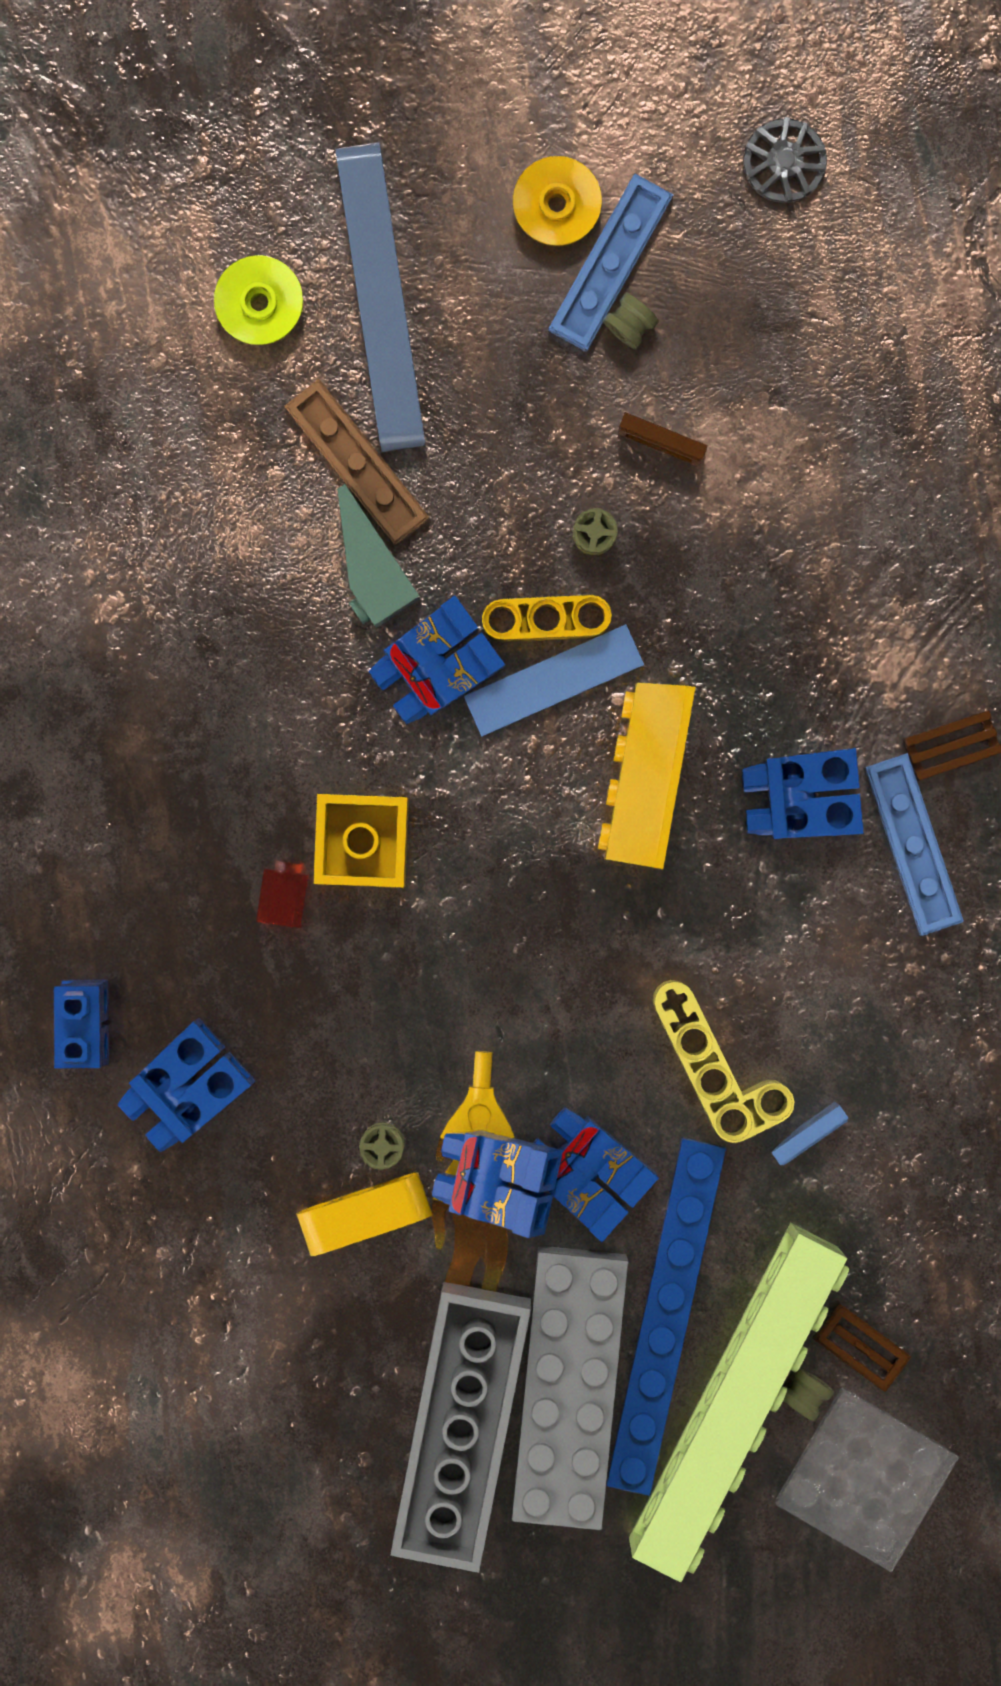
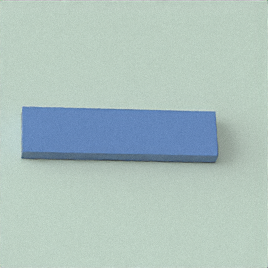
M634 173L549 326V332L585 352L588 351L603 324V319L610 312L673 198L672 193Z
M625 624L465 695L464 698L480 735L483 737L642 667L644 663Z
M908 753L864 767L919 935L923 936L964 922Z

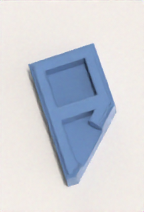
M833 1102L800 1125L771 1153L780 1166H784L846 1123L848 1116L839 1104Z

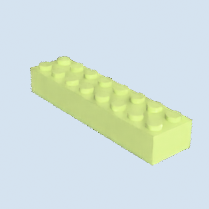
M790 1222L629 1536L632 1558L679 1582H682L687 1571L692 1574L696 1571L704 1554V1549L700 1545L707 1531L715 1533L724 1516L725 1509L720 1506L727 1492L735 1493L743 1480L746 1469L741 1467L748 1451L755 1453L760 1447L766 1433V1428L762 1427V1424L769 1411L776 1413L781 1406L787 1392V1388L782 1386L790 1370L796 1373L801 1367L808 1348L803 1346L811 1330L817 1332L822 1326L828 1313V1308L824 1304L831 1290L838 1292L848 1275L849 1268L845 1266L847 1257L837 1246Z

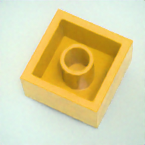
M317 794L314 884L406 887L409 798Z

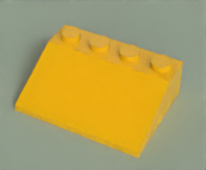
M636 683L634 692H625L621 717L628 718L629 723L626 736L618 735L613 759L615 762H621L619 779H610L606 798V805L614 806L611 824L602 823L598 849L606 850L604 859L658 869L664 868L696 687Z

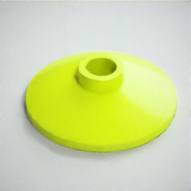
M248 256L231 264L220 276L214 292V308L219 322L232 337L250 345H267L284 338L296 326L303 309V293L296 275L283 262L268 256ZM257 296H264L268 299V305L262 311L252 308V301Z

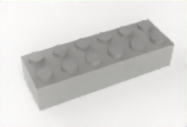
M538 1245L512 1503V1521L602 1530L628 1268L626 1254Z
M443 1282L390 1556L479 1573L531 1312L530 1298Z

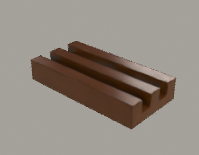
M626 412L618 429V433L622 437L694 466H700L708 447L706 444Z
M988 710L904 738L903 741L916 780L919 781L1000 754L1001 744L997 740V732L992 725L990 711ZM980 722L984 731L917 752L915 744ZM987 739L989 748L926 769L922 767L921 761Z
M838 1302L833 1308L832 1314L827 1316L821 1329L812 1338L886 1392L910 1360L911 1355ZM842 1317L898 1357V1359L892 1364L838 1324L839 1320ZM831 1331L885 1369L887 1374L884 1378L830 1340L828 1335Z

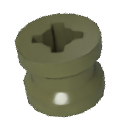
M625 293L620 299V307L615 313H608L602 322L623 343L636 350L642 343L644 332L654 329L659 320L641 301L629 293Z
M600 508L588 509L582 512L577 517L573 526V540L576 547L582 553L590 556H600L608 552L613 547L618 534L614 517L609 512Z
M386 1122L375 1123L368 1127L361 1137L359 1145L360 1155L364 1162L372 1168L379 1170L389 1169L401 1159L405 1142L400 1129L393 1124Z
M800 1367L796 1373L794 1372L795 1380L787 1388L783 1401L801 1415L816 1422L820 1416V1406L824 1401L831 1400L835 1391L818 1377Z

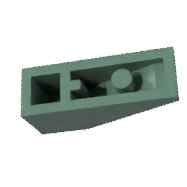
M344 484L337 490L349 587L356 597L348 603L363 625L371 620L377 629L419 601L420 596Z

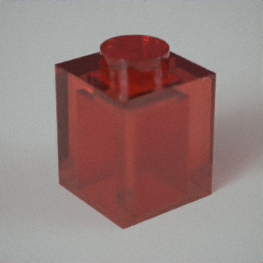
M276 861L275 869L264 868L256 922L296 928L304 926L311 874L301 873L302 864Z

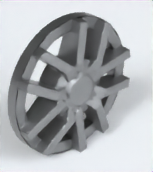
M788 117L770 121L756 129L746 145L743 157L744 172L752 188L762 197L779 203L796 202L810 195L822 181L827 165L825 145L819 135L807 123ZM782 127L780 141L767 131ZM788 127L800 130L795 143L786 140ZM804 135H808L816 146L800 147ZM759 137L772 146L770 152L755 146ZM752 153L765 160L754 169H752L750 162ZM819 154V164L804 163L803 156ZM768 169L773 176L761 186L755 176ZM802 171L818 172L812 183L808 186ZM796 177L802 191L792 194L788 179ZM780 179L784 194L773 193L768 188Z

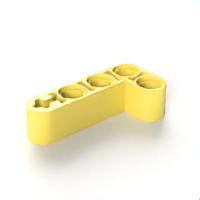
M669 980L656 988L653 994L654 1008L712 1127L720 1138L727 1142L738 1143L790 1117L795 1103L793 1094L779 1081H762L741 1092L703 1012L688 986L680 981ZM671 989L677 995L685 994V999L680 1002L685 1016L689 1017L694 1012L697 1017L696 1019L682 1022L674 1030H672L670 1023L679 1022L676 1013L670 1007L665 1009L662 1007V1003L667 1000L666 992ZM690 1029H699L705 1035V1045L700 1051L695 1053L686 1052L681 1045L683 1034ZM718 1069L724 1073L725 1082L723 1087L714 1093L706 1092L701 1086L703 1074L708 1070ZM773 1089L781 1091L784 1096L782 1108L774 1113L763 1111L761 1098L764 1093ZM731 1109L739 1110L744 1115V1124L736 1132H726L720 1124L723 1114Z

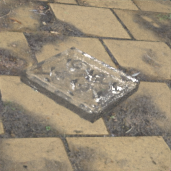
M841 1387L775 1499V1503L792 1515L892 1572L959 1456L957 1453L882 1409Z

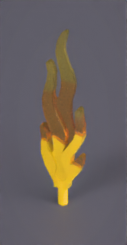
M475 1051L473 1086L469 1085L467 1096L451 1116L440 1136L436 1149L437 1161H443L445 1158L442 1156L441 1149L444 1136L447 1133H467L483 1130L495 1135L515 1139L512 1128L496 1100L494 1087H490L493 1052ZM453 1159L445 1173L456 1176L459 1161ZM433 1197L432 1221L435 1232L436 1249H442L445 1241V1213L449 1209L450 1204H446ZM452 1213L455 1225V1246L445 1282L470 1287L474 1267L480 1256H482L485 1262L482 1289L495 1292L508 1254L507 1229L492 1223L475 1220L465 1215Z

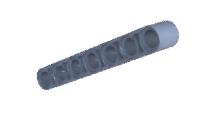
M380 142L337 148L335 150L381 452L426 446Z

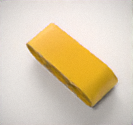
M594 595L499 599L491 602L485 608L482 615V625L487 636L497 642L589 639L598 637L607 630L611 622L612 613L608 603L601 597ZM594 605L600 608L604 619L599 627L589 629L579 622L578 613L584 606ZM543 607L554 609L559 616L557 627L549 631L539 629L533 619L537 610ZM499 609L508 610L515 618L513 628L505 633L494 631L489 624L490 616Z
M418 1172L314 1205L296 1213L310 1256L327 1253L419 1222L433 1215Z

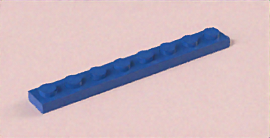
M684 1137L681 1138L607 1475L606 1486L650 1496L724 1161L725 1146Z

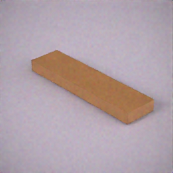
M317 379L284 406L395 546L430 519L320 379Z

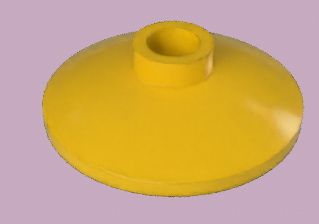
M550 156L532 163L520 175L514 188L513 210L520 227L531 238L546 245L564 246L577 242L593 229L601 212L602 195L596 177L584 164L569 157ZM559 197L564 200L566 206L562 211L555 212L550 209L549 201L552 198Z

